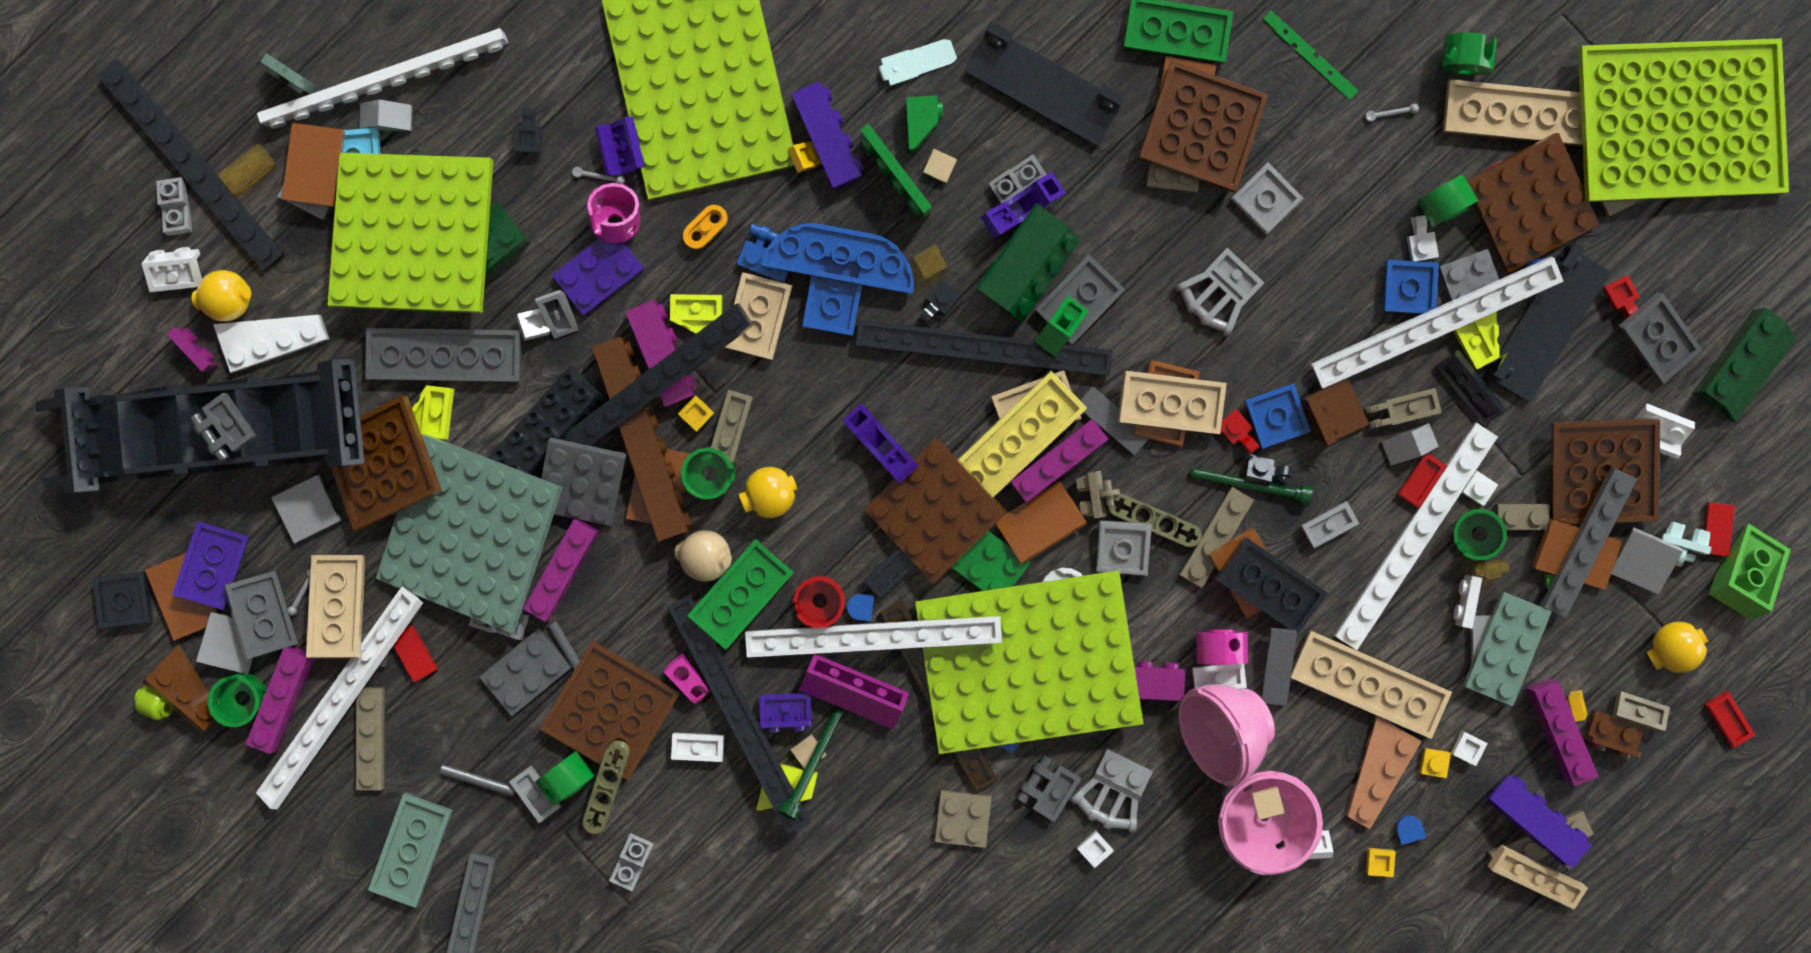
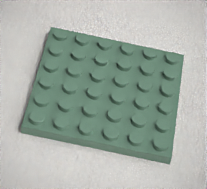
M422 434L442 492L396 514L376 579L398 588L405 587L417 596L506 632L514 633L563 487L430 435Z

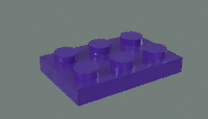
M597 239L552 276L583 316H586L645 269L624 242L609 243Z
M197 521L172 595L225 610L227 598L223 586L234 583L250 537Z

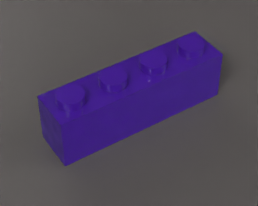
M820 81L791 93L833 190L836 191L861 180L860 172L864 171V168L858 156L853 158L850 151L854 147L848 133L844 135L839 125L844 123L838 110L833 111L829 102L833 98L828 87H822Z
M1510 775L1504 776L1484 800L1564 868L1573 869L1592 846L1587 841L1588 836L1580 829H1572L1566 824L1568 820L1556 810L1552 812L1545 806L1547 802L1537 793L1532 795L1525 789L1526 784L1517 776L1511 777Z

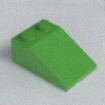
M1746 524L1730 549L1729 556H1726L1715 574L1709 595L1751 621L1772 612L1791 549L1752 525Z

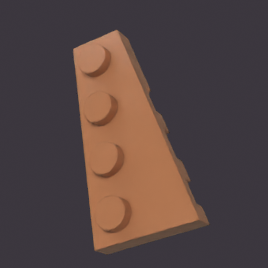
M1375 715L1373 720V729L1368 737L1367 749L1364 759L1361 761L1358 780L1354 785L1346 812L1348 817L1368 829H1371L1422 742Z

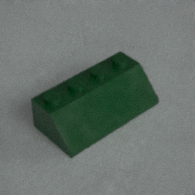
M499 202L490 208L485 279L531 242Z
M1035 204L976 289L1003 312L1023 323L1082 239L1068 225L1038 204Z
M1767 308L1752 310L1693 393L1731 421L1736 422L1795 342L1796 338L1788 324Z

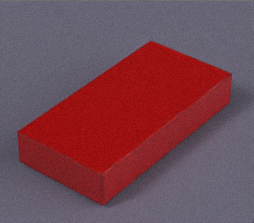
M1429 453L1422 455L1396 495L1417 509H1420L1447 468V465Z
M1706 502L1703 530L1710 532L1708 546L1712 547L1710 554L1729 556L1735 505Z
M414 625L405 628L393 646L413 682H416L438 668Z
M1724 691L1704 704L1730 748L1734 749L1755 736V733L1728 691Z

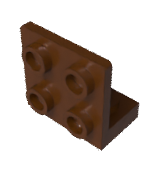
M1344 379L1301 399L1322 446L1337 442V439L1368 425L1367 418L1349 379Z

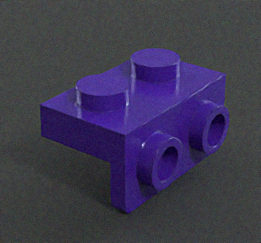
M624 117L612 124L595 127L606 176L628 175L645 167L633 117Z
M780 693L759 695L760 728H766V732H779L781 727H791V731H805L807 726L812 725L810 694Z

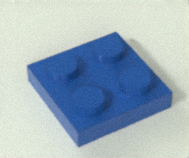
M1386 260L1382 312L1424 314L1435 309L1437 306L1439 263Z
M1294 383L1244 400L1261 449L1311 432Z

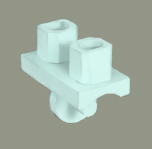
M1670 522L1665 534L1660 535V539L1683 548V553L1676 563V566L1681 567L1684 560L1692 563L1695 561L1696 555L1687 553V550L1703 555L1710 554L1712 548L1708 546L1710 532L1695 529L1692 539L1689 541L1682 539L1686 525Z

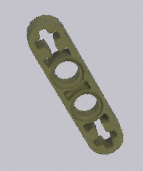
M1113 495V499L1119 501L1122 498L1124 499L1123 504L1131 507L1132 502L1136 504L1131 510L1130 518L1126 517L1129 513L1128 511L1120 509L1116 512L1114 505L1107 506L1111 514L1130 523H1141L1136 519L1135 515L1138 509L1146 508L1150 513L1148 521L1142 524H1151V532L1187 547L1196 546L1201 541V530L1196 525L1127 495ZM1163 518H1169L1173 522V528L1170 532L1164 533L1160 530L1159 522ZM1179 522L1183 524L1180 529L1184 531H1189L1191 528L1194 529L1195 540L1190 539L1187 543L1185 541L1186 537L1177 533V538L1173 537L1178 530Z
M613 741L605 751L583 818V826L591 834L602 832L608 823L630 756L629 746L623 741ZM618 749L620 750L621 756L617 760V763L613 764L612 761L615 756L614 751ZM604 772H614L617 777L616 781H607L604 778ZM598 793L606 794L609 797V803H599L596 795ZM600 811L599 823L594 825L592 819L596 812Z

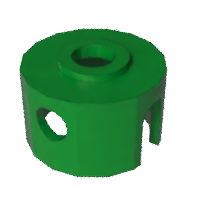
M1467 32L1447 34L1444 37L1441 69L1461 75L1491 74L1494 72L1497 38H1492L1490 43L1485 44V34Z
M1463 174L1417 200L1432 228L1443 221L1446 223L1467 211L1469 206L1478 201Z
M714 448L697 449L690 453L683 462L681 469L682 483L686 490L697 498H719L732 487L735 479V467L730 457L721 450ZM707 466H713L717 470V477L713 481H707L703 477V470Z
M1484 508L1472 509L1463 513L1457 519L1453 529L1454 541L1457 548L1466 557L1473 560H1488L1497 556L1504 548L1507 540V529L1502 519L1494 512ZM1477 526H1482L1487 531V537L1482 541H1477L1472 537V530Z
M239 673L222 678L213 685L209 692L208 707L210 714L218 723L227 727H239L251 723L256 719L267 688L258 677L252 674ZM240 691H246L250 695V701L247 705L238 703L237 695Z
M575 751L551 768L549 772L539 777L535 783L551 805L554 806L581 790L585 783L594 777V774L578 752Z

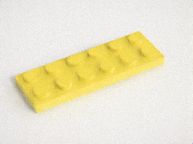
M1050 371L958 460L994 497L1076 420L1087 407Z

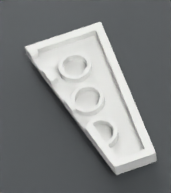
M321 315L213 324L230 373H236L330 340Z

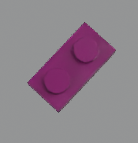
M174 327L167 333L170 339L202 372L211 373L218 367L213 361L214 355L207 348H201L195 342L197 338L190 330Z

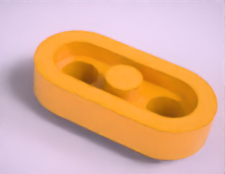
M718 205L706 207L685 228L683 232L685 243L692 249L704 248L727 225L728 216L726 211ZM712 215H719V222L712 223ZM696 232L701 233L699 241H694L692 238Z

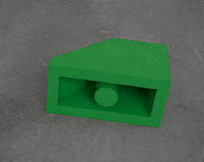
M937 95L906 97L909 153H914L938 126V118H943V104L937 103Z
M1067 296L1035 342L1056 357L1081 323L1088 310Z

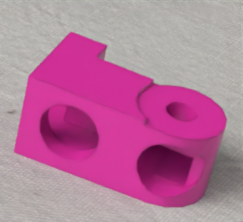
M683 653L665 667L664 673L694 704H697L711 692L708 683L698 674L699 672Z

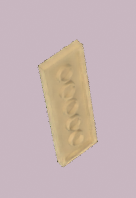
M1450 79L1447 83L1443 132L1538 142L1553 133H1559L1564 145L1583 146L1580 92Z
M1310 630L1291 672L1292 679L1430 739L1434 735L1452 694L1451 691Z

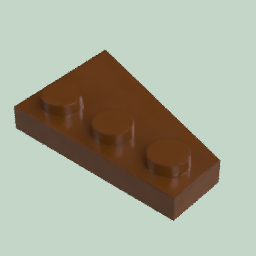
M178 644L142 683L197 731L202 733L215 720L210 714L208 707L209 692Z

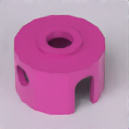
M610 183L598 187L589 196L587 203L591 231L597 238L604 242L621 243L634 237L640 228L641 217L638 197L631 188L623 184ZM612 217H619L622 219V222L608 223V220Z
M1232 629L1197 632V664H1248V632H1235Z

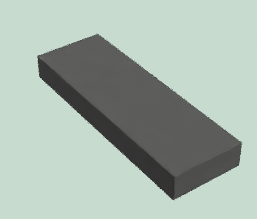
M1093 386L1080 400L1087 407L1083 413L1090 419H1093L1098 426L1131 454L1135 455L1149 439L1132 435L1135 424L1118 422L1119 408Z
M1270 628L1260 696L1265 704L1287 706L1297 638L1296 630Z

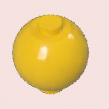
M218 270L209 273L200 281L197 290L192 293V303L197 310H202L206 316L213 320L232 321L240 317L247 310L250 303L251 290L244 279L238 274L227 270Z
M764 467L750 475L746 481L745 492L738 495L746 513L754 510L758 516L775 518L783 515L791 508L795 500L794 491L798 489L792 475L788 477L785 471L776 467Z
M1672 622L1664 625L1657 631L1653 639V649L1647 651L1657 670L1665 667L1671 672L1686 673L1696 669L1704 661L1707 653V648L1704 644L1709 641L1701 628L1696 630L1689 623Z

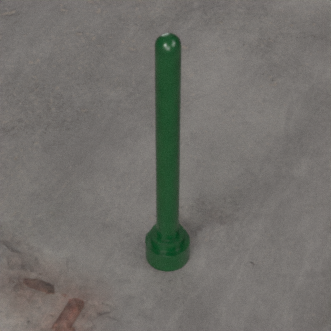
M1196 468L1191 469L1189 472L1190 477L1194 479L1292 498L1294 502H1298V505L1309 507L1313 493V487L1301 485V487L1296 486L1295 489L1270 484L1268 487L1244 481V478Z
M835 707L790 799L787 798L785 802L781 803L778 813L794 821L797 820L801 812L799 802L844 713L843 708Z

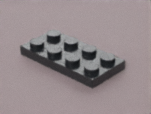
M1246 536L1215 577L1220 583L1290 630H1296L1297 634H1299L1327 595L1325 590Z

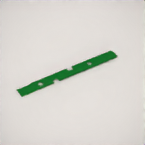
M1272 11L1262 19L1290 46L1295 43L1298 46L1295 50L1349 100L1358 92L1322 56L1316 58L1313 55L1316 51Z

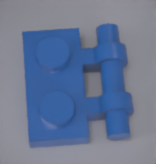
M752 224L749 233L757 236L758 239L756 244L745 241L737 265L778 282L785 283L789 271L761 266L763 256L767 248H764L766 240L772 242L779 234L770 231V228L764 225L759 227Z

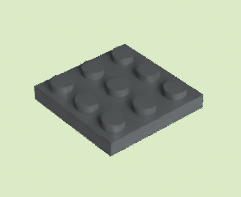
M549 438L542 479L563 487L554 514L612 526L626 454Z

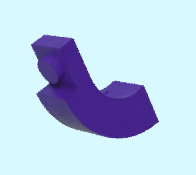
M1051 172L1036 180L1006 202L989 210L980 218L995 239L1022 224L1035 204L1045 209L1066 193Z
M862 403L842 420L899 483L918 467L917 463Z

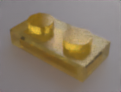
M258 143L218 175L233 195L237 196L277 164L264 147Z

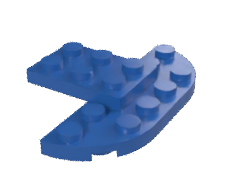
M800 224L784 231L768 246L761 263L762 267L811 276L802 327L853 336L862 285L913 294L914 290L911 266L903 253L891 241L879 235L823 224Z

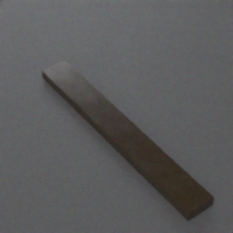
M903 600L880 611L885 623L913 621ZM923 648L899 649L932 710ZM981 748L954 752L975 793L998 781Z

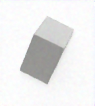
M385 100L360 103L359 129L377 128L385 131H412V105Z
M558 290L535 298L554 339L578 331V326L565 292Z
M1429 423L1381 442L1390 466L1420 457L1439 447Z

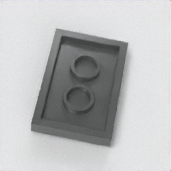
M1088 254L1035 311L1048 323L1067 296L1088 310L1087 314L1067 341L1070 345H1073L1125 289Z
M1660 292L1654 294L1619 325V328L1654 377L1663 384L1702 351V348L1670 302Z
M276 571L223 586L245 660L298 644Z
M539 628L483 673L480 679L508 713L513 716L571 669L572 666L543 630Z

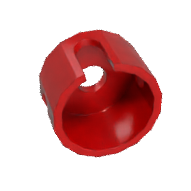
M824 575L806 579L797 588L793 598L797 617L805 625L813 628H825L834 624L842 615L845 606V594L841 585L833 578ZM818 593H822L827 597V605L823 608H818L813 604V597Z

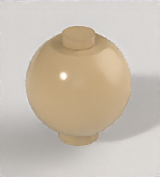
M701 530L694 532L684 541H679L675 548V558L680 561L684 572L689 577L698 581L707 582L719 578L724 574L732 561L727 542L721 535L713 531Z

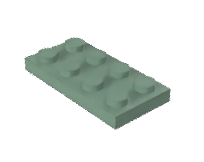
M1501 591L1463 686L1513 706L1552 611Z
M404 793L368 891L416 908L421 900L453 810Z

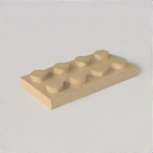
M1124 371L1118 422L1220 434L1227 383Z
M311 555L306 658H361L365 575L364 555Z

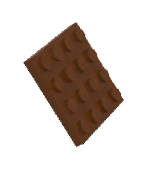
M1172 60L1169 64L1138 159L1235 193L1268 94Z
M1553 133L1467 179L1469 186L1478 199L1474 205L1506 273L1516 270L1525 265L1527 261L1534 260L1599 225L1590 203L1585 202V191L1559 133Z
M400 396L360 416L364 464L331 467L353 531L362 530L442 492L408 396Z
M1660 419L1551 422V519L1566 524H1582L1610 468L1613 467L1637 478L1615 523L1659 521Z
M935 438L914 459L918 467L901 483L894 479L864 509L933 584L1008 513L938 438Z
M592 640L540 727V730L600 765L608 746L613 741H623L630 749V756L623 774V778L629 780L681 691ZM618 749L614 751L613 764H616L621 756Z

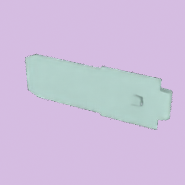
M943 39L913 50H906L882 58L883 65L878 68L883 81L889 80L890 85L917 77L919 74L952 64L957 57L951 40Z

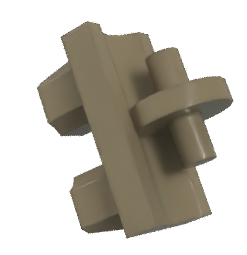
M1101 471L1089 472L1088 475L1077 478L1078 492L1090 490L1091 493L1090 501L1080 502L1082 516H1094V519L1108 516L1106 504L1107 506L1114 505L1113 495L1120 494V489H1112L1111 480L1103 481Z

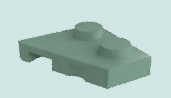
M267 53L261 60L263 64L268 66L266 72L278 80L283 76L289 80L287 86L300 94L303 90L312 94L317 87Z

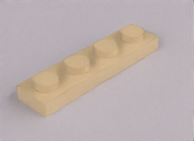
M1500 845L1488 864L1492 871L1572 909L1576 908L1588 889L1583 883L1503 845Z

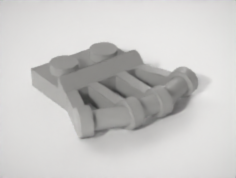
M1226 248L1203 273L1176 285L1175 288L1177 292H1181L1188 307L1187 311L1191 314L1194 313L1200 318V323L1203 326L1207 325L1223 332V335L1229 337L1241 307L1264 282ZM1209 278L1212 283L1195 300L1189 286ZM1218 287L1225 295L1207 312L1201 304ZM1230 299L1235 303L1227 322L1214 317Z
M1106 748L1092 777L1069 800L1081 808L1087 815V819L1091 821L1096 820L1107 829L1119 828L1128 829L1129 832H1136L1138 801L1142 797V793L1153 771ZM1100 782L1103 785L1093 805H1091L1083 796ZM1112 788L1119 793L1107 815L1099 810L1109 789ZM1125 797H1130L1129 819L1116 818Z

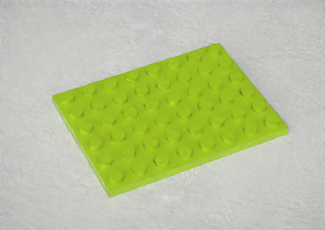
M602 0L628 115L633 117L645 166L641 170L649 200L795 167L788 152V149L793 146L760 0Z
M1782 39L1586 45L1578 48L1585 202L1789 193Z
M1119 570L915 602L918 621L1001 617L1002 643L922 647L939 754L1143 724Z

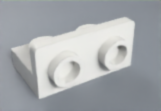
M189 247L176 249L174 252L165 253L164 250L150 252L142 262L149 291L156 292L198 287L202 280L197 258L200 255L199 249L190 250Z
M1646 404L1635 419L1659 418L1660 453L1678 459L1681 455V445L1695 429V422Z

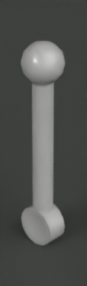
M1411 104L1406 108L1378 113L1368 111L1365 119L1368 122H1372L1375 118L1407 112L1415 114L1419 111V107L1417 104Z
M575 167L572 171L573 175L577 178L586 176L612 181L617 184H624L625 178L621 175L617 177L583 171L580 167Z
M311 568L307 571L308 578L293 605L287 609L289 616L296 615V608L310 585Z

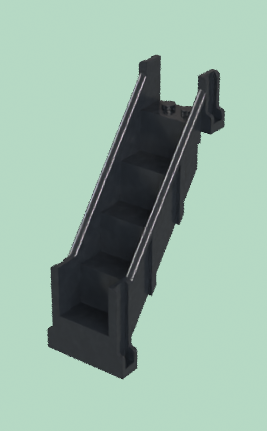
M354 359L318 362L316 371L279 378L260 379V376L246 377L209 385L180 388L179 384L167 385L130 393L91 397L89 387L62 388L55 390L54 398L37 401L35 404L36 412L61 411L67 475L42 479L45 488L63 486L65 493L98 491L99 483L298 463L307 464L326 461L328 467L364 464ZM222 393H227L257 437L236 452H232L227 445L224 450L229 455V458L220 462L215 455H211L208 451V444L203 437L198 436L194 431L195 426L190 418L199 413L203 420L206 419L207 415L202 408ZM213 426L211 431L219 439L221 435Z

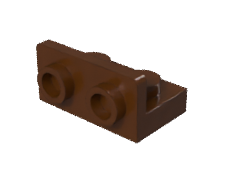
M1593 710L1583 739L1591 741V747L1606 752L1607 747L1615 749V755L1631 759L1633 755L1640 758L1642 753L1637 750L1644 727Z

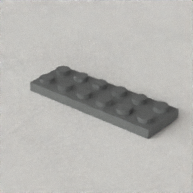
M366 328L365 379L521 382L522 333L520 330Z

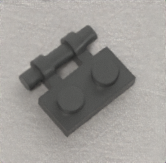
M222 393L202 408L207 415L206 419L203 420L199 413L190 418L195 426L194 431L198 436L203 437L208 444V451L211 455H215L220 462L229 458V455L224 450L227 445L232 452H236L257 437L227 393ZM213 426L221 435L219 439L211 431Z
M1044 755L1039 763L1036 762L1034 765V772L1027 782L1024 781L1021 786L1022 791L1017 798L1026 803L1029 797L1033 796L1037 800L1032 808L1055 822L1081 781V777L1060 764L1052 772L1048 767L1053 760ZM1044 776L1049 781L1041 792L1036 789V786Z

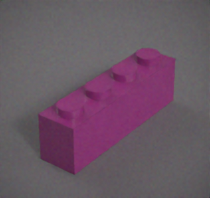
M652 300L625 312L649 369L676 349L674 343L678 342L673 328L668 329L664 319L668 318L663 304L658 305L655 300ZM692 374L686 376L661 395L665 407L673 406L696 395L694 390L698 388Z
M1090 419L1013 478L1010 483L1022 499L1028 502L1101 446L1108 438L1096 422Z
M580 519L573 520L523 610L545 622L551 620L600 534V530Z
M295 646L283 648L246 745L269 754L280 749L315 658H306L305 650Z
M814 654L799 689L802 692L893 730L902 714L909 695L906 691L817 654Z
M1138 661V665H1134L1139 699L1182 701L1184 698L1185 669L1179 667V663L1163 662L1162 667L1153 666L1151 661Z
M1548 678L1526 687L1564 781L1577 786L1598 777L1559 681Z

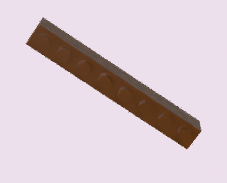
M618 337L592 346L610 399L642 375L639 366H634L631 357L635 356L630 341L626 342L624 338ZM647 406L619 428L657 540L662 542L691 532L689 526L692 525V520L688 510L684 511L681 501H684L681 488L674 485L672 479L676 476L674 467L671 462H666L664 453H667L668 450L664 439H659L656 431L659 428L658 420L655 414H650Z

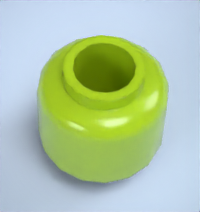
M146 685L136 692L134 697L135 708L139 714L154 720H160L173 712V709Z

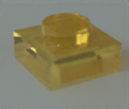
M936 244L913 256L925 280L948 268Z
M1505 560L1475 565L1477 575L1486 576V579L1502 577V572L1509 571L1508 561Z

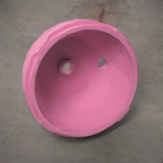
M1219 684L1204 685L1189 690L1179 707L1181 735L1189 753L1205 774L1218 783L1224 784V786H1235L1247 779L1260 766L1267 752L1268 745L1274 739L1275 727L1272 715L1260 696L1249 689L1243 688L1239 690L1232 686Z
M1275 771L1253 773L1240 784L1232 786L1220 806L1218 824L1224 847L1237 863L1251 872L1262 875H1275L1296 869L1308 860L1320 843L1323 821L1318 801L1303 782L1286 773ZM1278 787L1284 813L1268 817L1265 820H1259L1251 793ZM1281 841L1284 842V846L1276 848V844Z

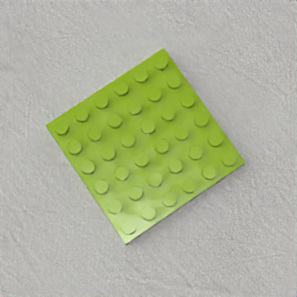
M340 153L328 306L339 308L483 313L493 159L483 157Z

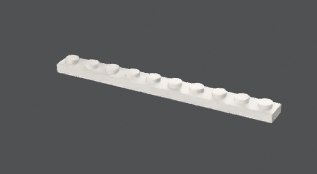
M499 28L261 111L257 115L260 123L270 128H279L284 126L287 120L293 118L295 120L305 119L310 116V112L330 110L334 108L333 104L342 101L343 103L356 101L359 95L379 93L382 91V87L388 85H402L406 83V79L413 76L416 78L425 77L430 74L431 70L436 68L441 70L453 67L456 61L476 59L479 57V53L485 51L489 53L499 51L503 48L502 45L508 44L505 33Z
M1549 257L1312 363L1311 365L1320 387L1323 389L1563 282L1556 261L1553 257Z
M1473 423L1446 464L1447 468L1420 509L1415 511L1335 632V637L1358 650L1498 436L1478 423Z
M405 587L400 588L361 643V658H351L256 792L270 809H278L423 604L419 598Z
M1000 616L745 632L747 657L1002 643Z

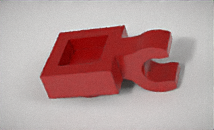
M1628 275L1602 288L1614 310L1622 308L1625 320L1638 309L1634 301L1640 298Z
M1237 409L1222 420L1221 433L1232 445L1239 441L1249 454L1259 447L1255 440L1247 434L1253 429L1252 426Z

